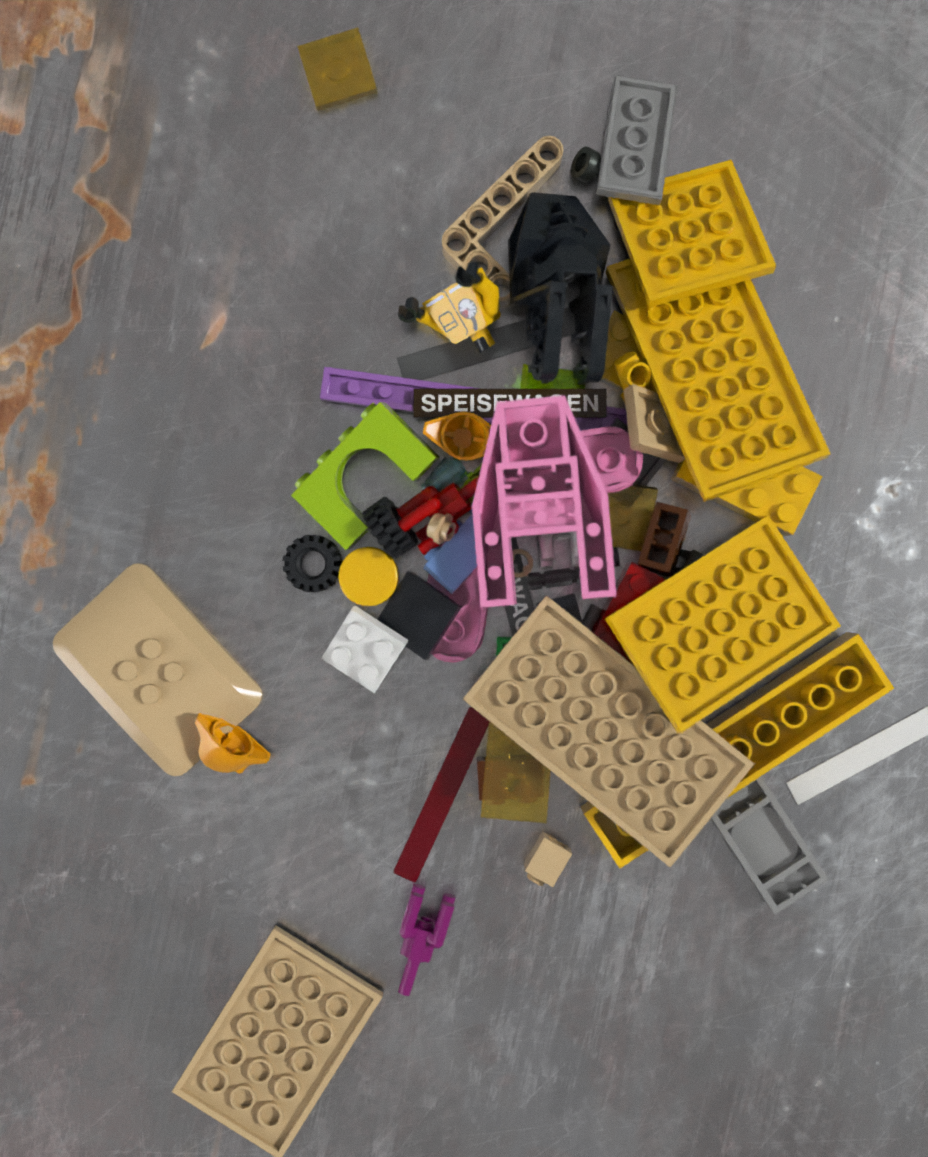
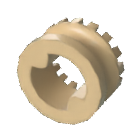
M515 549L512 551L513 560H515L516 554H521L528 562L523 567V572H514L515 578H521L531 572L533 559L527 551Z

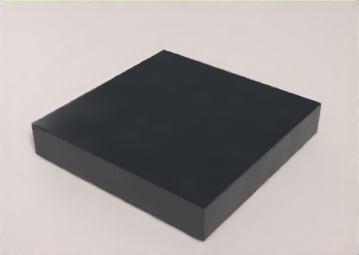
M407 571L377 620L408 639L409 641L405 647L422 659L428 660L462 606L414 572Z

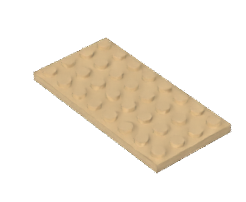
M548 596L543 598L463 697L465 702L670 868L754 765L752 761L701 720L684 732L677 733L636 667Z

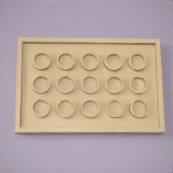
M275 925L172 1092L274 1157H283L382 999L383 992Z

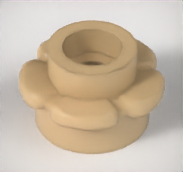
M436 513L429 521L427 527L428 537L432 538L437 544L450 541L454 536L456 524L451 522L453 521V516L449 513L446 515ZM451 527L453 529V532L447 535V532Z

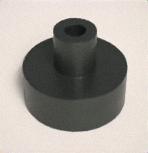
M588 146L581 148L571 165L572 177L584 183L591 181L594 177L598 178L601 164L600 153Z

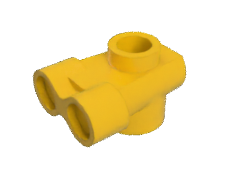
M630 351L614 361L616 373L623 391L633 384L656 392L651 380L650 367L640 361L636 352ZM622 392L621 397L625 404L624 392Z

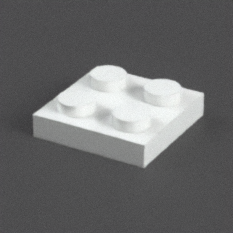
M355 605L321 659L375 693L409 640Z

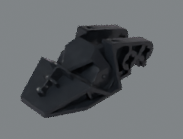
M531 192L508 239L510 304L526 305L527 340L532 341V344L536 346L532 364L528 366V372L532 373L535 380H541L542 384H548L556 378L560 361L566 289L568 288V283L573 282L579 277L580 295L569 303L570 313L575 314V333L571 335L572 343H575V346H580L581 349L580 361L573 368V379H577L578 385H585L588 382L597 383L602 379L605 369L611 311L612 285H602L611 245L576 196Z

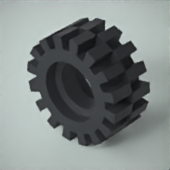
M383 497L363 511V519L366 521L367 527L371 529L373 537L377 538L379 545L383 546L384 550L391 557L397 559L416 546L418 539L412 528L406 532L401 529L398 521L402 518L396 510L398 507H395L394 503L387 497Z
M304 535L301 538L295 539L294 543L287 547V553L283 555L282 560L284 561V566H282L283 572H286L287 580L295 588L301 589L304 592H320L333 586L338 578L342 563V555L336 545L319 535ZM310 551L319 552L325 560L324 570L317 576H309L301 568L303 556Z

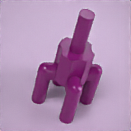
M413 884L400 928V936L404 938L400 954L408 958L398 989V993L404 996H410L419 964L422 962L429 963L434 948H441L443 946L455 908L454 902L456 897L452 894L444 893L436 921L429 917L418 916L425 887L419 884Z

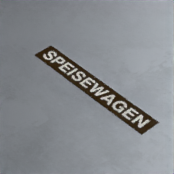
M414 389V418H440L457 412H470L481 418H493L497 402L563 395L566 397L574 418H607V389Z

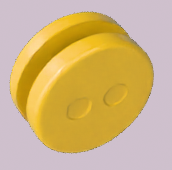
M362 547L349 553L342 561L338 574L339 585L344 595L350 601L361 606H375L391 598L398 587L399 570L396 562L387 552L375 547Z

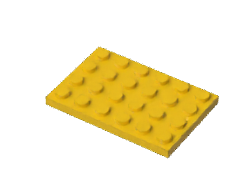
M769 515L605 618L677 733L684 732L841 626Z

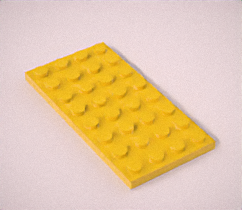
M630 259L606 267L605 273L612 285L613 292L643 362L650 367L652 383L703 502L828 458L831 454L751 279L649 308Z

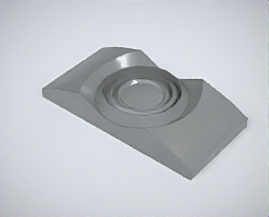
M762 776L727 798L711 817L718 831L775 915L829 880Z

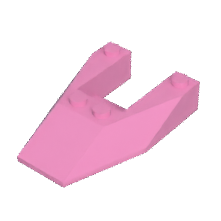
M565 395L497 402L472 504L481 608L517 604L511 537L555 533H577L582 599L616 596L608 494Z

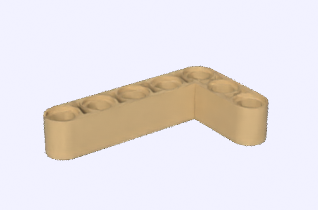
M550 135L540 138L444 232L441 240L443 255L456 270L458 266H462L466 270L469 262H482L488 268L485 272L486 277L494 284L505 285L510 290L509 273L481 245L526 202L531 192H536L560 168L564 150L563 144L558 138ZM551 151L555 154L556 158L547 161L540 156V153ZM521 173H528L533 177V181L522 183L517 179V176ZM498 195H505L510 199V203L500 206L494 202V199ZM476 217H482L488 224L484 228L479 229L473 227L471 221ZM454 239H459L464 242L465 246L460 251H453L449 249L448 244ZM510 293L505 297H499L500 309L511 305Z

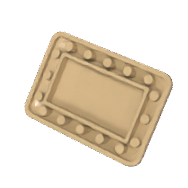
M133 564L126 568L58 631L53 639L55 653L74 676L163 771L172 776L183 775L201 760L198 752L201 739L195 725L196 717L199 713L221 718L237 726L262 701V689L258 683L162 579L145 564ZM226 725L220 729L222 733L227 734L234 728Z

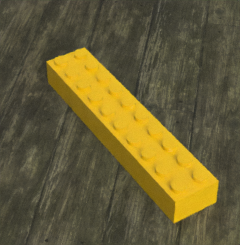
M845 632L706 724L754 763L727 798L895 689L858 633ZM589 801L580 806L583 814L619 869L648 851L646 847Z

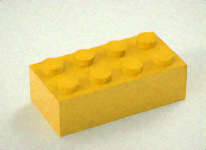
M683 460L678 463L670 480L700 494L687 462ZM801 467L711 500L754 522L769 515L782 536L794 535L823 476L805 467Z

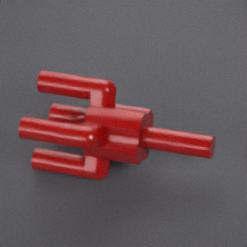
M479 476L462 488L454 482L438 492L436 487L428 486L396 509L402 518L398 521L399 526L406 532L427 516L431 519L436 513L443 515L449 513L453 516V521L451 522L456 524L454 534L459 531V525L456 520L472 509L468 499L475 495ZM428 524L416 532L417 537L421 541L417 546L424 556L429 550L441 545L428 537ZM451 527L449 528L447 535L453 532V529Z

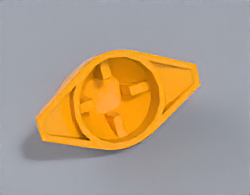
M457 412L424 422L423 434L448 455L455 459L468 461L484 457L491 424L474 413Z
M202 713L197 715L195 725L201 739L198 750L199 757L208 768L222 773L235 771L241 774L249 765L265 764L269 761L270 753L241 727L234 726L221 718ZM226 725L234 728L227 734L222 733L220 729Z

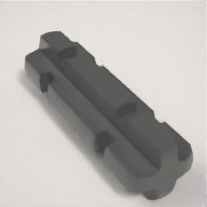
M574 567V570L565 568L544 571V574L534 572L527 575V585L530 590L542 589V586H546V588L572 585L573 582L581 584L580 567Z

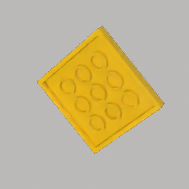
M732 160L665 177L660 205L608 197L609 205L649 308L772 274L776 269V263Z

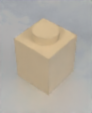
M542 831L523 863L524 870L528 873L527 878L539 886H543L546 883L553 887L572 856L571 848Z

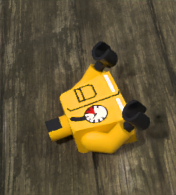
M469 262L466 270L462 266H458L455 275L456 283L423 302V307L419 308V302L414 297L406 299L405 306H399L398 317L401 321L410 323L417 320L447 337L454 344L470 336L477 350L481 353L496 343L487 326L498 320L501 316L499 311V288L486 277L482 267L478 269V265L475 262Z

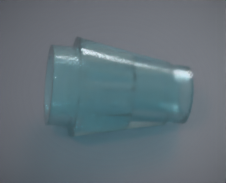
M444 456L420 486L423 490L428 486H434L440 492L452 482L456 485L464 482V477L469 472L459 459H455L452 456L448 458Z

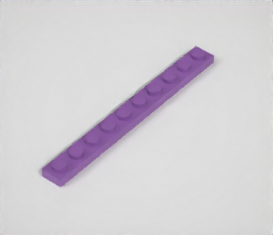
M324 367L320 399L366 407L373 402L376 405L379 402H384L394 411L414 413V389L480 388ZM608 406L607 418H575L580 431L609 427L616 417L628 425L626 409ZM483 418L489 424H492L493 418Z

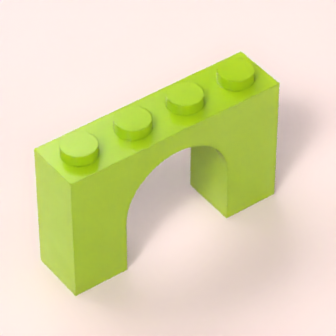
M374 402L371 403L360 415L363 420L355 428L350 426L340 435L338 440L341 443L333 451L328 449L318 458L316 463L319 466L312 474L306 472L297 480L294 485L297 489L291 495L345 550L353 548L370 530L363 519V514L352 504L343 489V471L353 455L364 449L381 451L412 481L419 480L440 458L384 402H379L377 405Z

